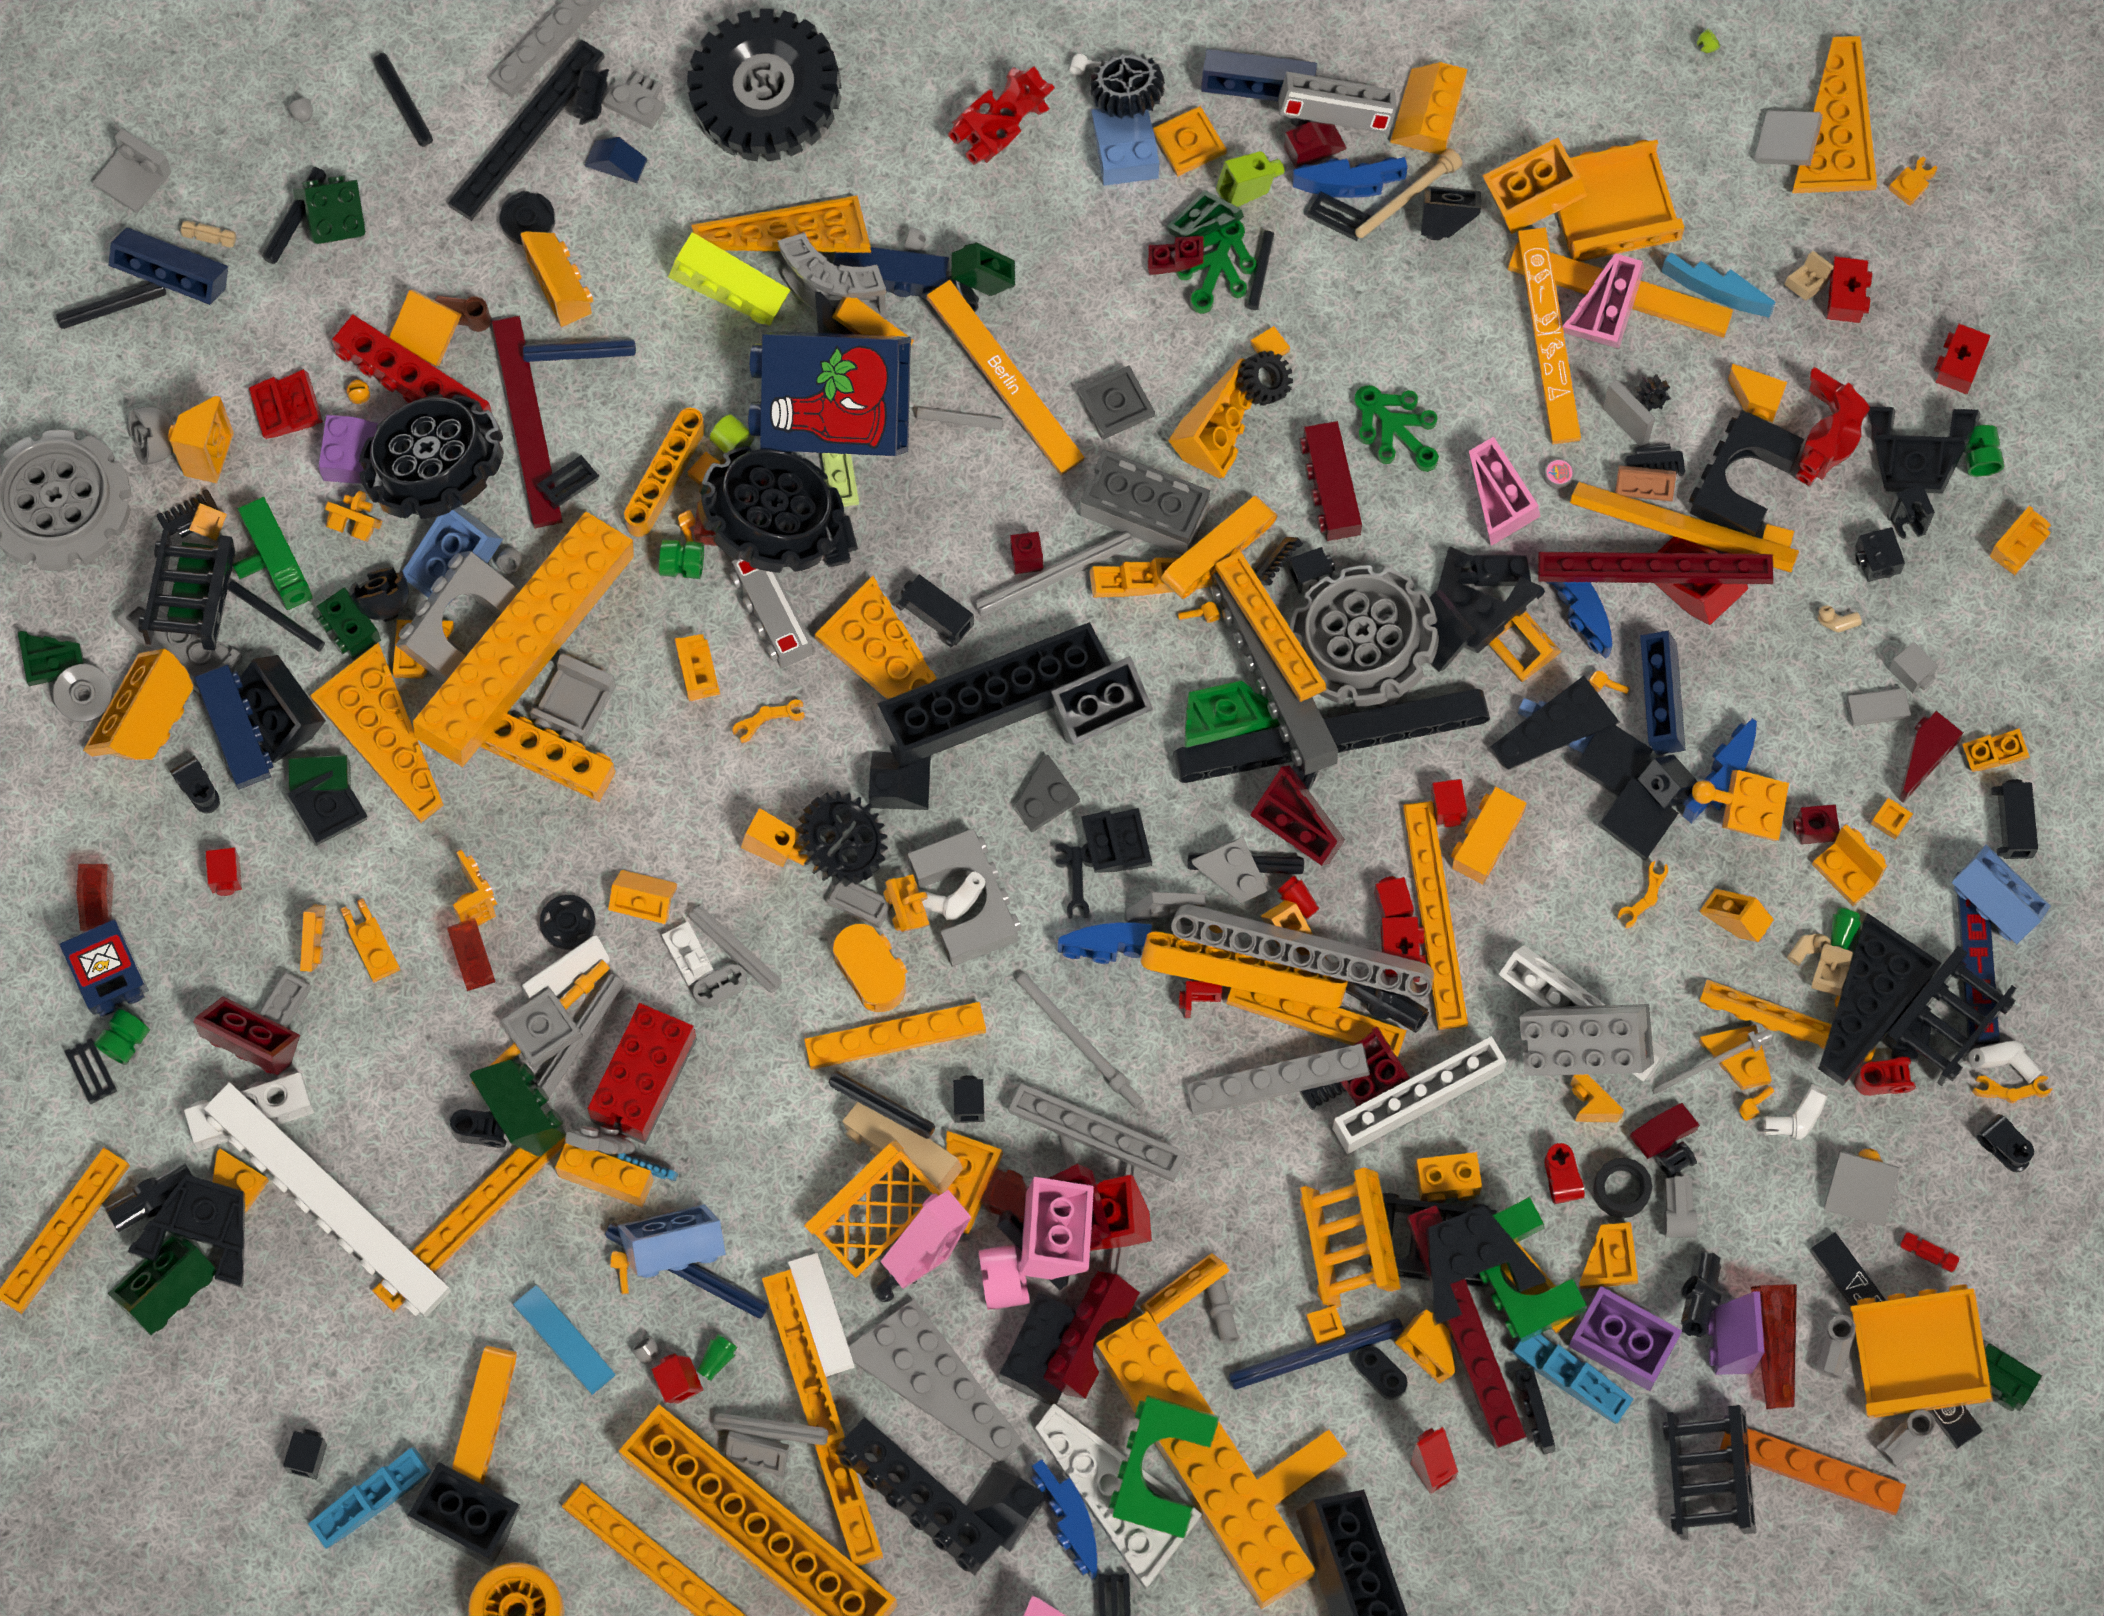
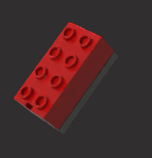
M639 1003L587 1108L591 1122L600 1126L620 1127L624 1135L646 1145L697 1041L694 1025Z

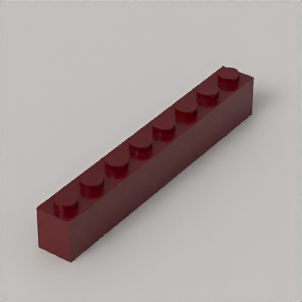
M1437 1205L1409 1215L1406 1218L1430 1283L1431 1274L1428 1263L1426 1229L1443 1222ZM1463 1279L1453 1283L1450 1286L1462 1315L1446 1321L1493 1446L1495 1449L1522 1440L1526 1438V1435L1466 1280Z

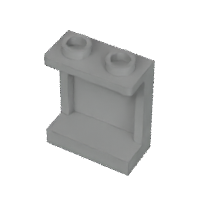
M562 653L557 661L558 670L537 709L532 708L530 715L535 727L543 731L545 728L551 729L560 734L561 739L569 743L571 740L585 745L616 688L615 678L613 675Z

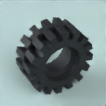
M1262 351L1246 358L1247 360L1241 363L1243 367L1238 369L1237 374L1242 375V377L1237 378V382L1243 383V387L1239 389L1241 393L1247 392L1244 396L1247 400L1253 398V404L1257 405L1260 403V406H1265L1287 396L1286 393L1290 392L1292 388L1288 385L1293 383V378H1288V375L1292 374V369L1286 370L1285 366L1289 363L1287 360L1280 361L1282 355H1274V351ZM1260 368L1266 369L1271 376L1272 385L1269 389L1265 388L1259 380Z

